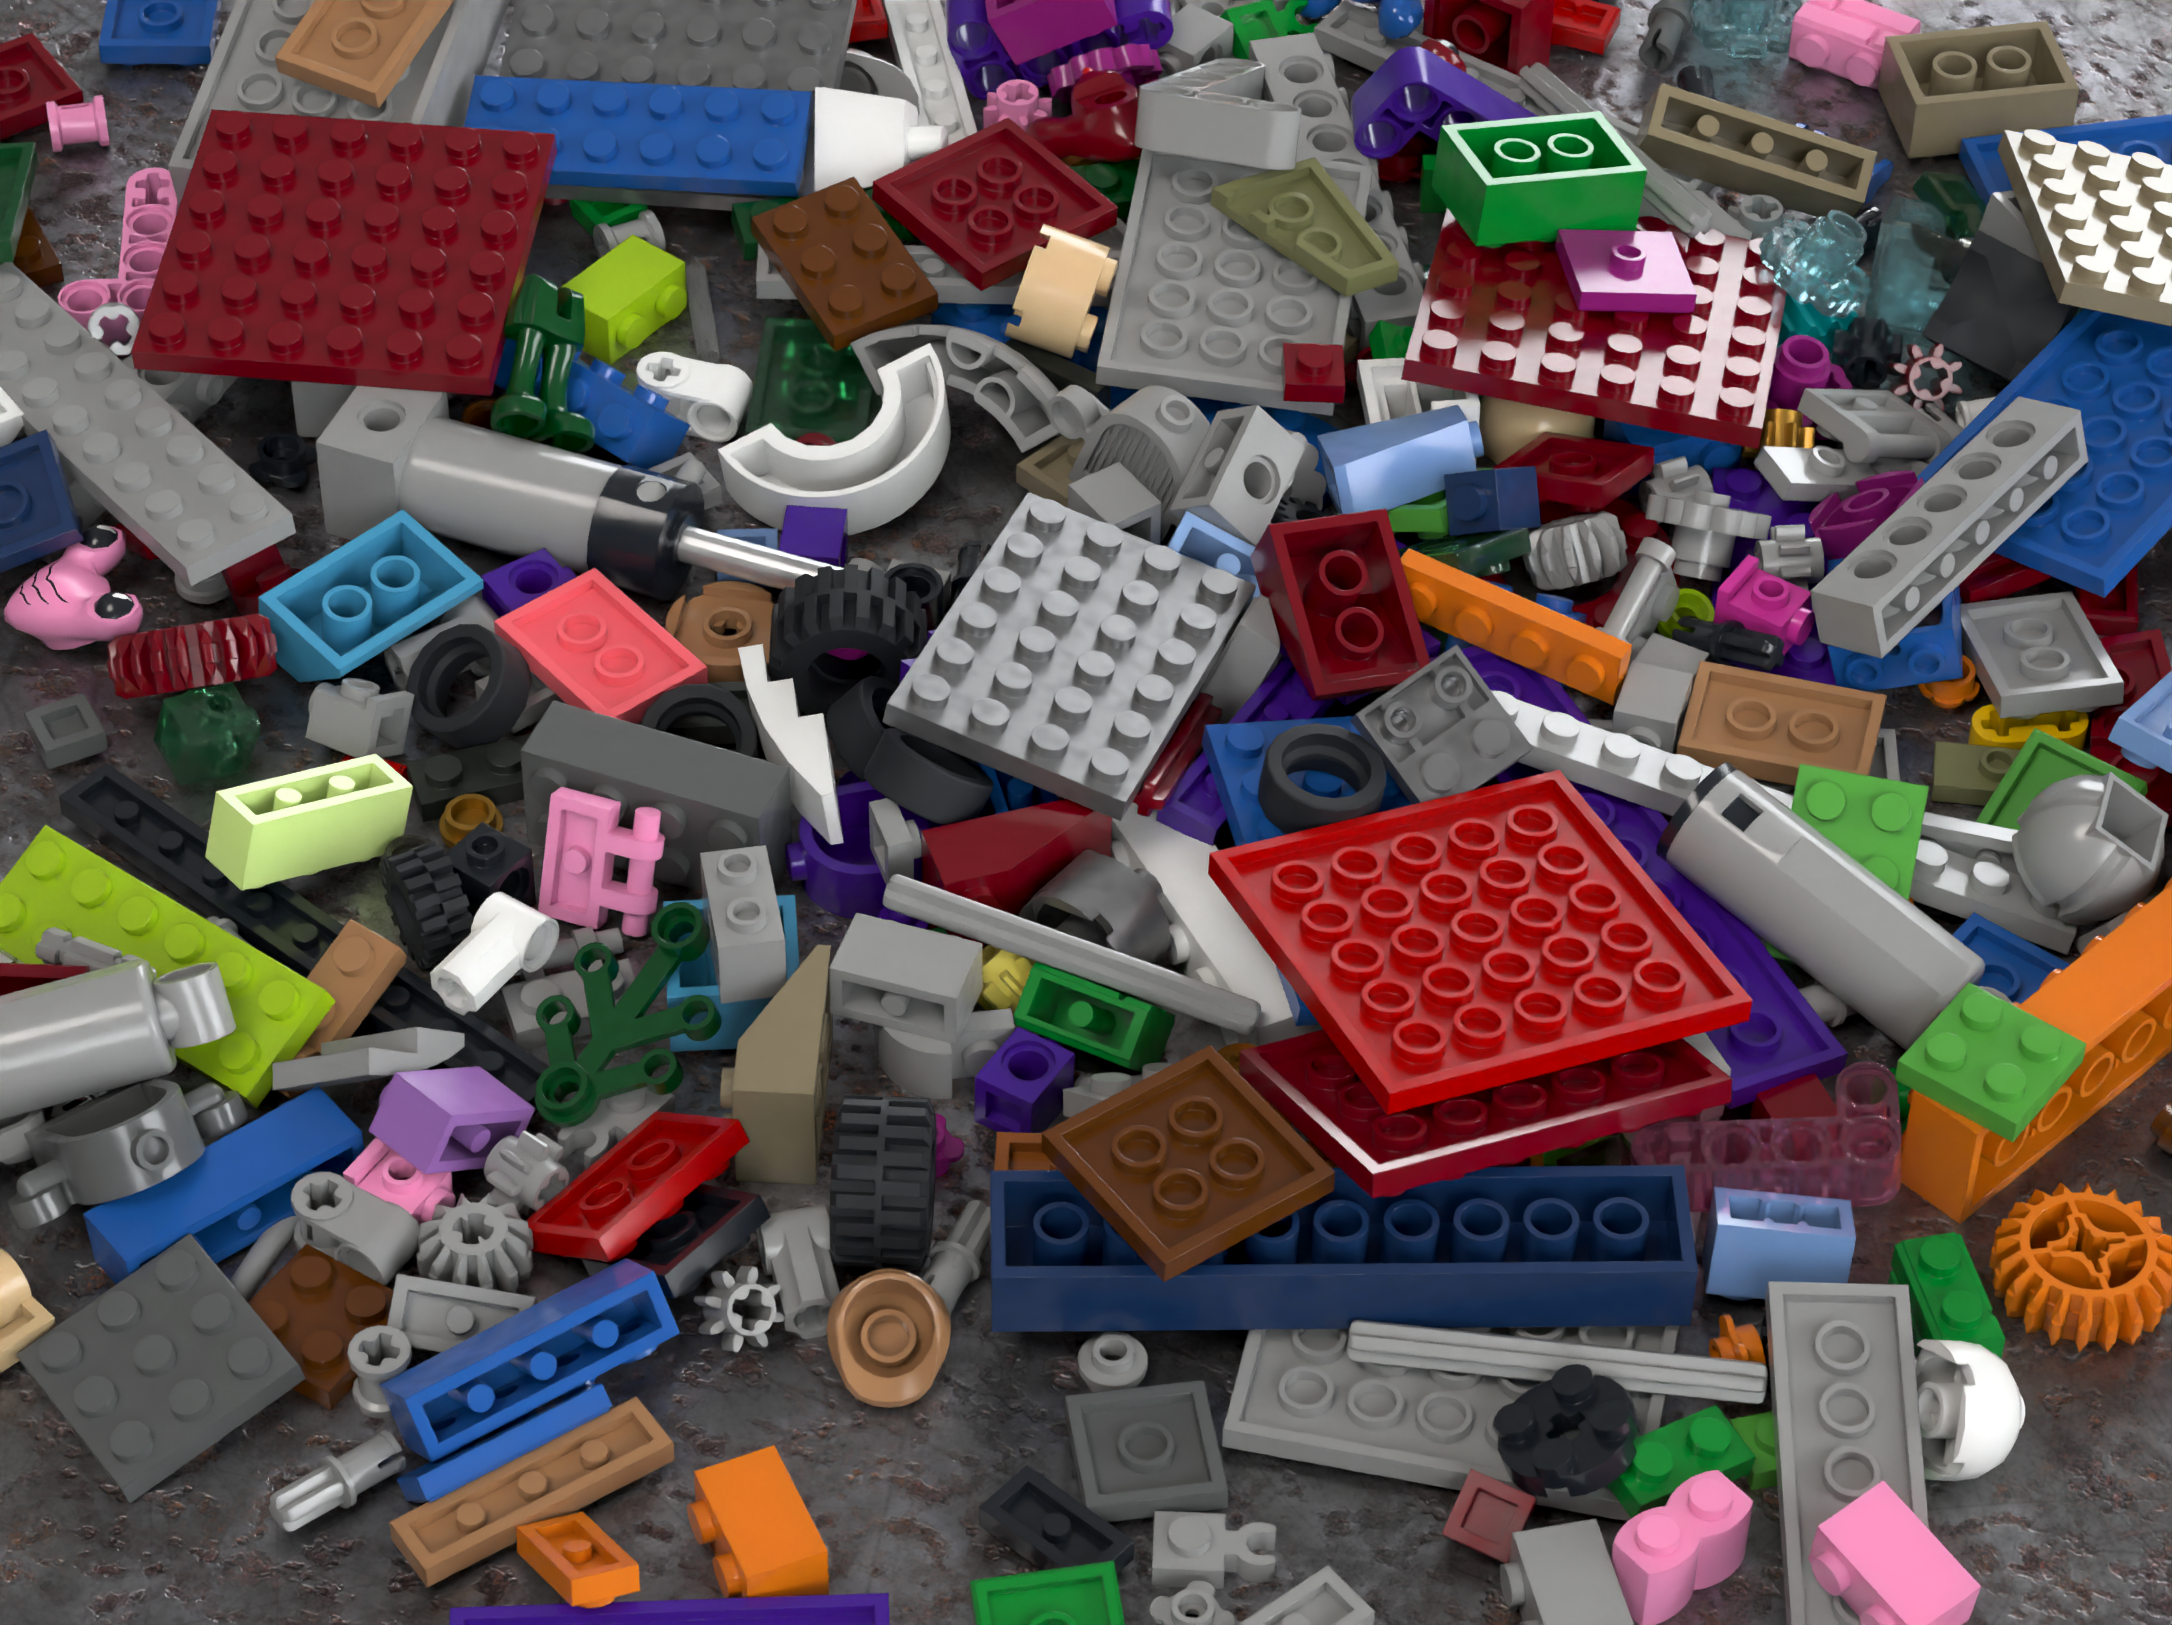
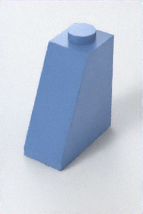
M1459 405L1317 435L1327 491L1339 515L1384 508L1388 511L1445 490V474L1477 471L1475 458L1484 456L1479 425L1477 421L1468 422Z

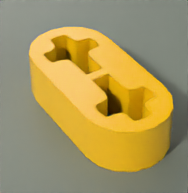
M1993 704L1982 706L1972 716L1968 744L2022 749L2032 731L2036 728L2082 751L2085 746L2089 726L2088 715L2086 712L2067 710L2041 713L2031 719L2000 718Z

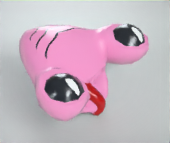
M104 524L91 525L82 532L83 541L68 546L61 558L37 571L18 587L4 609L5 621L15 629L42 640L52 650L74 649L95 641L111 642L115 637L137 633L143 619V608L138 598L134 594L111 592L107 578L103 577L112 571L125 555V534L122 530Z

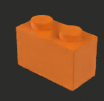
M775 1445L694 1471L696 1501L687 1504V1514L697 1542L700 1545L710 1543L716 1557H713V1568L718 1585L725 1598L734 1596L736 1598L829 1595L828 1550Z

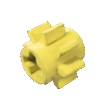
M987 945L982 949L983 989L977 1002L986 1011L1011 1008L1012 1015L1014 1016L1028 976L1036 961Z

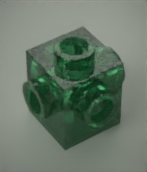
M233 682L209 688H194L184 694L163 699L153 740L178 784L183 786L214 777L227 778L248 769L255 743L260 738L261 729L256 711L251 705L244 703Z

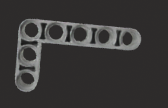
M1220 58L1140 86L1134 145L1152 151L1272 170L1294 169L1296 165L1302 109L1292 105L1262 100L1265 65L1263 63L1245 59Z

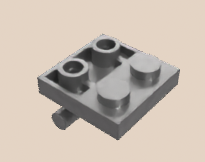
M1457 644L1359 711L1350 720L1360 735L1377 749L1386 766V770L1412 805L1479 789L1525 757L1533 749Z

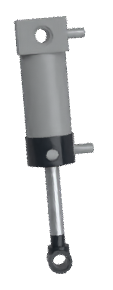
M356 386L316 441L325 531L327 534L349 540L355 539L403 509L432 534L518 558L545 548L561 567L568 566L576 574L581 575L596 568L619 589L662 601L673 598L681 589L692 565L784 589L786 586L795 587V579L805 573L811 576L818 575V568L831 565L834 570L844 569L840 566L703 529L705 503L699 483L706 474V468L697 459H687L675 477L630 464L623 466L449 419L447 392ZM917 562L901 563L889 570H883L885 578L898 577L906 583V592H916L921 599V609L926 610L927 634L928 631L936 630L944 619V583L941 574L935 568Z

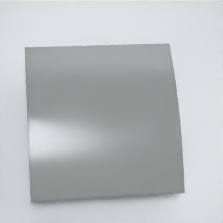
M413 1027L321 1043L320 1056L273 1063V1090H310L317 1086L323 1088L394 1076L395 1072L424 1070L445 1061L465 1047L464 1033Z

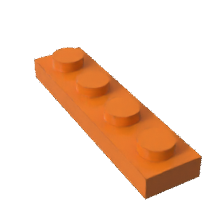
M1410 548L1400 558L1418 621L1611 705L1618 699L1628 672L1632 644Z

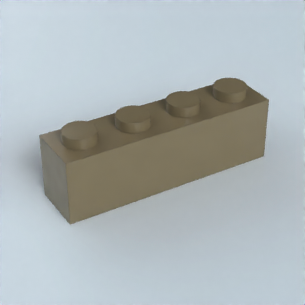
M1660 83L1646 104L1635 141L1636 146L1664 169L1749 196L1758 194L1768 195L1777 199L1783 207L1827 221L1838 220L1840 222L1854 216L1863 206L1877 156L1876 151L1664 83Z

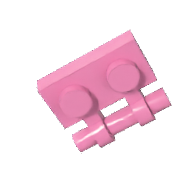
M562 786L553 792L550 797L538 911L554 919L584 927L591 926L597 930L607 922L608 910L613 909L623 912L622 933L633 937L646 935L649 915L655 913L658 901V890L653 886L655 862L662 858L665 842L664 835L659 832L661 812L652 807H639L635 810L633 829H627L618 826L621 802ZM615 855L630 858L627 883L612 880Z

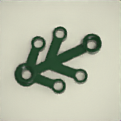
M675 902L665 906L656 914L652 922L651 933L658 948L616 1005L612 982L618 975L619 963L611 950L603 943L593 942L583 946L577 952L574 958V968L584 983L592 1034L591 1041L578 1059L572 1036L580 1028L581 1016L571 1000L563 995H553L543 1000L538 1006L536 1021L545 1033L550 1066L543 1071L537 1081L535 1103L539 1113L551 1125L557 1127L579 1125L596 1112L600 1101L644 1087H647L654 1094L665 1095L676 1090L683 1080L684 1072L682 1066L674 1054L667 1049H653L647 1052L639 1062L604 1070L616 1053L683 1033L693 1041H705L712 1038L719 1031L722 1023L721 1015L712 1000L704 995L690 996L679 1006L643 1016L681 962L696 960L707 948L710 940L709 926L694 905L687 902ZM692 933L687 939L677 943L682 935ZM605 959L600 969L592 972L588 971L593 962ZM567 1012L565 1018L560 1023L550 1024L551 1019L557 1013ZM708 1012L702 1022L690 1024L691 1019L696 1014ZM670 1065L667 1073L663 1076L652 1078L653 1072L658 1067ZM577 1091V1094L572 1099L562 1103L569 1093Z

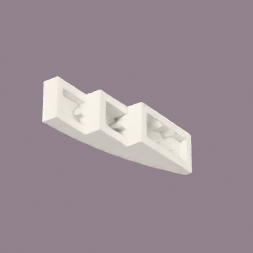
M763 644L738 648L752 718L757 726V738L767 761L790 767L791 801L798 812L830 845L844 843L833 761L824 714L800 717L793 678L770 682Z

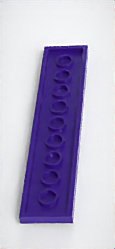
M1478 646L1461 649L1490 690L1506 692L1517 700L1552 712L1566 713L1580 722L1591 725L1558 681ZM1439 656L1430 658V662H1432ZM1516 762L1487 782L1485 786L1488 787L1547 772ZM1568 780L1752 999L1749 1021L1705 1032L1731 1068V1103H1727V1107L1732 1109L1756 1100L1757 1093L1805 1075L1815 1073L1819 1080L1843 1073L1848 1053L1750 927L1656 854L1657 844L1668 825V822L1661 813Z

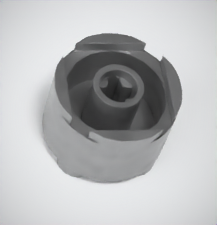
M1085 850L1042 887L1019 913L1021 918L1154 964L1169 950L1171 943L1168 920L1159 901L1162 898L1163 890L1156 877L1145 869L1137 868L1132 870L1120 861L1093 850ZM1092 982V983H1094V984L1100 985V986H1102V987L1108 988V989L1113 990V991H1116V992H1118V993H1122L1121 991H1118V990H1115V989L1106 987V986H1104V985H1101V984Z

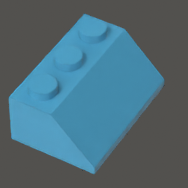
M402 509L259 596V614L269 618L272 634L275 633L278 652H276L277 663L299 683L338 679L482 590L484 580Z

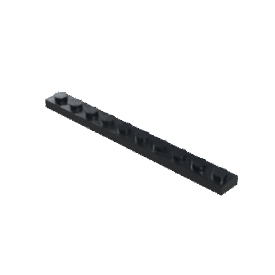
M107 763L59 796L61 814L208 917L216 916L219 919L227 918L232 920L237 925L238 935L254 948L305 978L308 977L345 927L280 881L266 884L261 888L241 891L205 858L209 836L207 831ZM403 966L362 1021V1024L375 1033L413 1027L464 1033L465 1047L452 1057L427 1069L480 1066L536 1108L532 1117L539 1113L535 1103L536 1084L540 1075L549 1066L471 1012L463 1016L446 1007L443 999L432 989L430 984Z

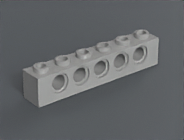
M2018 396L1810 591L1812 609L1815 614L1820 642L1882 659L2088 462L2080 410Z

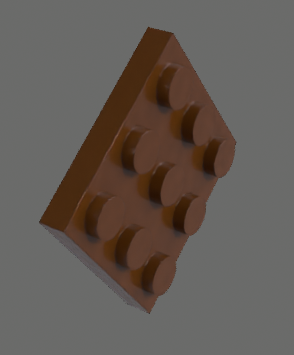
M1211 1045L1042 1132V1152L1163 1282L1174 1278L1334 1191L1335 1171Z

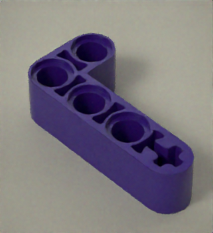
M946 0L944 7L947 43L968 90L980 100H987L988 92L997 93L998 87L1009 80H1026L1033 83L1037 88L1048 85L1047 75L1051 73L1052 68L1068 64L1071 58L1105 47L1116 48L1126 44H1149L1150 49L1155 50L1163 47L1172 38L1174 31L1170 0H1114L1118 25L1106 29L1097 35L1086 37L1051 51L1045 56L1036 57L1015 65L988 22L985 0Z
M1413 46L1399 49L1393 53L1355 92L1351 99L1354 144L1362 155L1372 159H1383L1394 155L1418 131L1439 142L1441 125L1539 117L1432 52Z

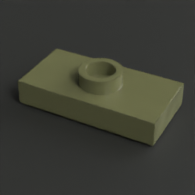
M1935 741L1932 756L1931 801L1986 806L2021 749Z

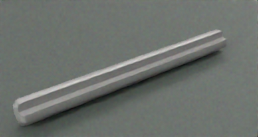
M1538 62L1530 68L1525 65L1519 71V75L1522 76L1518 84L1520 90L1550 116L1596 111L1543 64ZM1612 125L1647 169L1642 197L1686 236L1694 238L1700 232L1703 234L1708 233L1711 229V225L1708 223L1712 217L1711 210Z
M894 874L886 886L883 905L892 911L1244 1036H1249L1254 1032L1260 1018L1261 1005L1256 1000L906 876Z
M1366 1320L1352 1321L1349 1328L1347 1345L1348 1358L1354 1362L1542 1382L1552 1379L1559 1369L1567 1365L1580 1364L1589 1367L1594 1376L1609 1378L1620 1384L1626 1391L1748 1404H1760L1764 1401L1768 1380L1767 1366L1762 1362Z

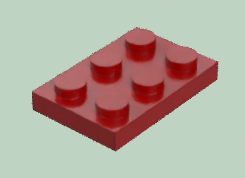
M655 1111L526 1220L528 1221V1227L533 1233L534 1248L531 1251L560 1255L562 1257L599 1260L602 1262H612L623 1258L637 1246V1238L653 1224L677 1213L684 1205L683 1199L702 1182L711 1180L727 1170L730 1166L729 1159L750 1142L739 1119Z

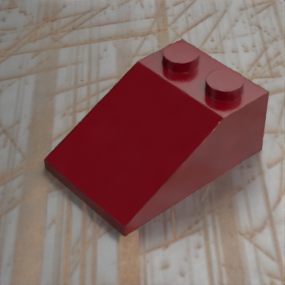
M1386 508L1269 524L1250 558L1260 594L1269 599L1279 638L1313 701L1391 690L1430 663Z
M1062 799L921 830L922 883L1019 916L1020 911L1030 899L1083 851L1093 850L1099 854L1111 857L1112 818L1071 800ZM929 924V930L937 927ZM946 930L947 933H948V935H955V936L961 937V938H963V939L980 942V941H977V940L968 938V937H966V936H963V935L954 933V932H952V931ZM980 942L982 943V949L988 945L983 942Z

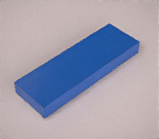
M602 1383L590 1384L571 1394L560 1395L535 1408V1411L528 1416L509 1425L499 1427L477 1438L464 1448L429 1462L397 1478L398 1484L406 1501H412V1503L433 1502L610 1411L609 1407L612 1404Z

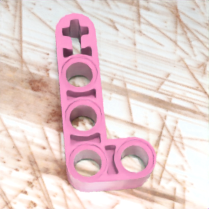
M155 167L146 168L135 172L128 179L118 278L74 281L60 290L58 295L59 306L86 330H88V320L92 312L100 305L109 302H118L129 306L137 314L141 323L179 209L169 170ZM121 314L115 320H111L106 316L103 317L99 322L104 329V335L101 340L108 345L114 339L125 343L130 337L125 329L126 322L128 321L127 317ZM117 355L116 357H127L128 355Z

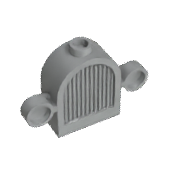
M1077 385L1067 386L1048 401L1047 413L1052 425L1061 435L1069 439L1081 437L1085 442L1068 478L1075 482L1089 474L1120 462L1161 502L1160 545L1164 546L1180 523V520L1169 509L1210 427L1209 421L1188 398L1164 386L1151 385L1143 387L1111 411L1084 388Z

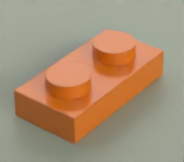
M584 1512L516 1526L517 1553L572 1607H603L612 1603L617 1596L640 1591L639 1564Z

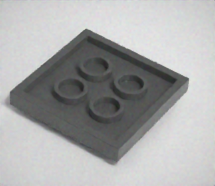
M191 1234L179 1240L16 1354L25 1371L129 1503L146 1493L306 1379L299 1364Z

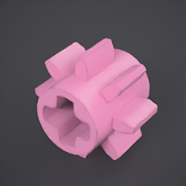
M1019 79L1006 81L998 87L997 93H987V107L983 108V129L1009 117L1024 131H1027L1028 126L1036 119L1052 116V99L1039 98L1037 86L1029 81Z

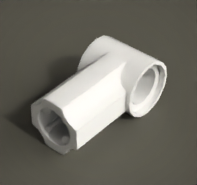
M503 892L492 894L477 911L472 923L471 934L430 972L432 989L440 995L446 1007L463 1016L469 1011L476 1012L520 968L531 973L540 969L547 962L559 938L558 922Z

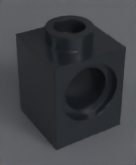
M481 822L445 854V856H449L453 863L454 874L458 873L462 882L460 888L463 895H467L469 902L467 910L473 916V920L484 901L496 892H503L531 908L536 904L532 849L484 822Z

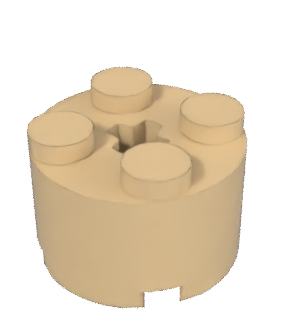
M1043 224L1040 230V237L1049 240L1046 249L1037 245L1033 248L1012 308L1015 310L1014 314L1022 317L1019 327L1008 323L1005 336L1072 359L1075 350L1084 353L1088 352L1098 323V317L1089 314L1095 294L1107 297L1118 266V260L1108 257L1111 247Z

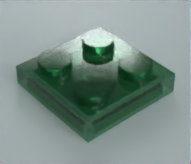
M1527 527L1426 539L1398 549L1400 558L1410 548L1475 577L1506 572L1510 570V559L1532 552Z

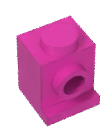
M1748 555L1718 588L1714 622L1722 623L1725 620H1736L1742 623L1747 630L1778 636L1784 642L1782 654L1785 655L1793 644L1802 645L1813 628L1815 614L1810 610L1811 593L1759 569V559Z

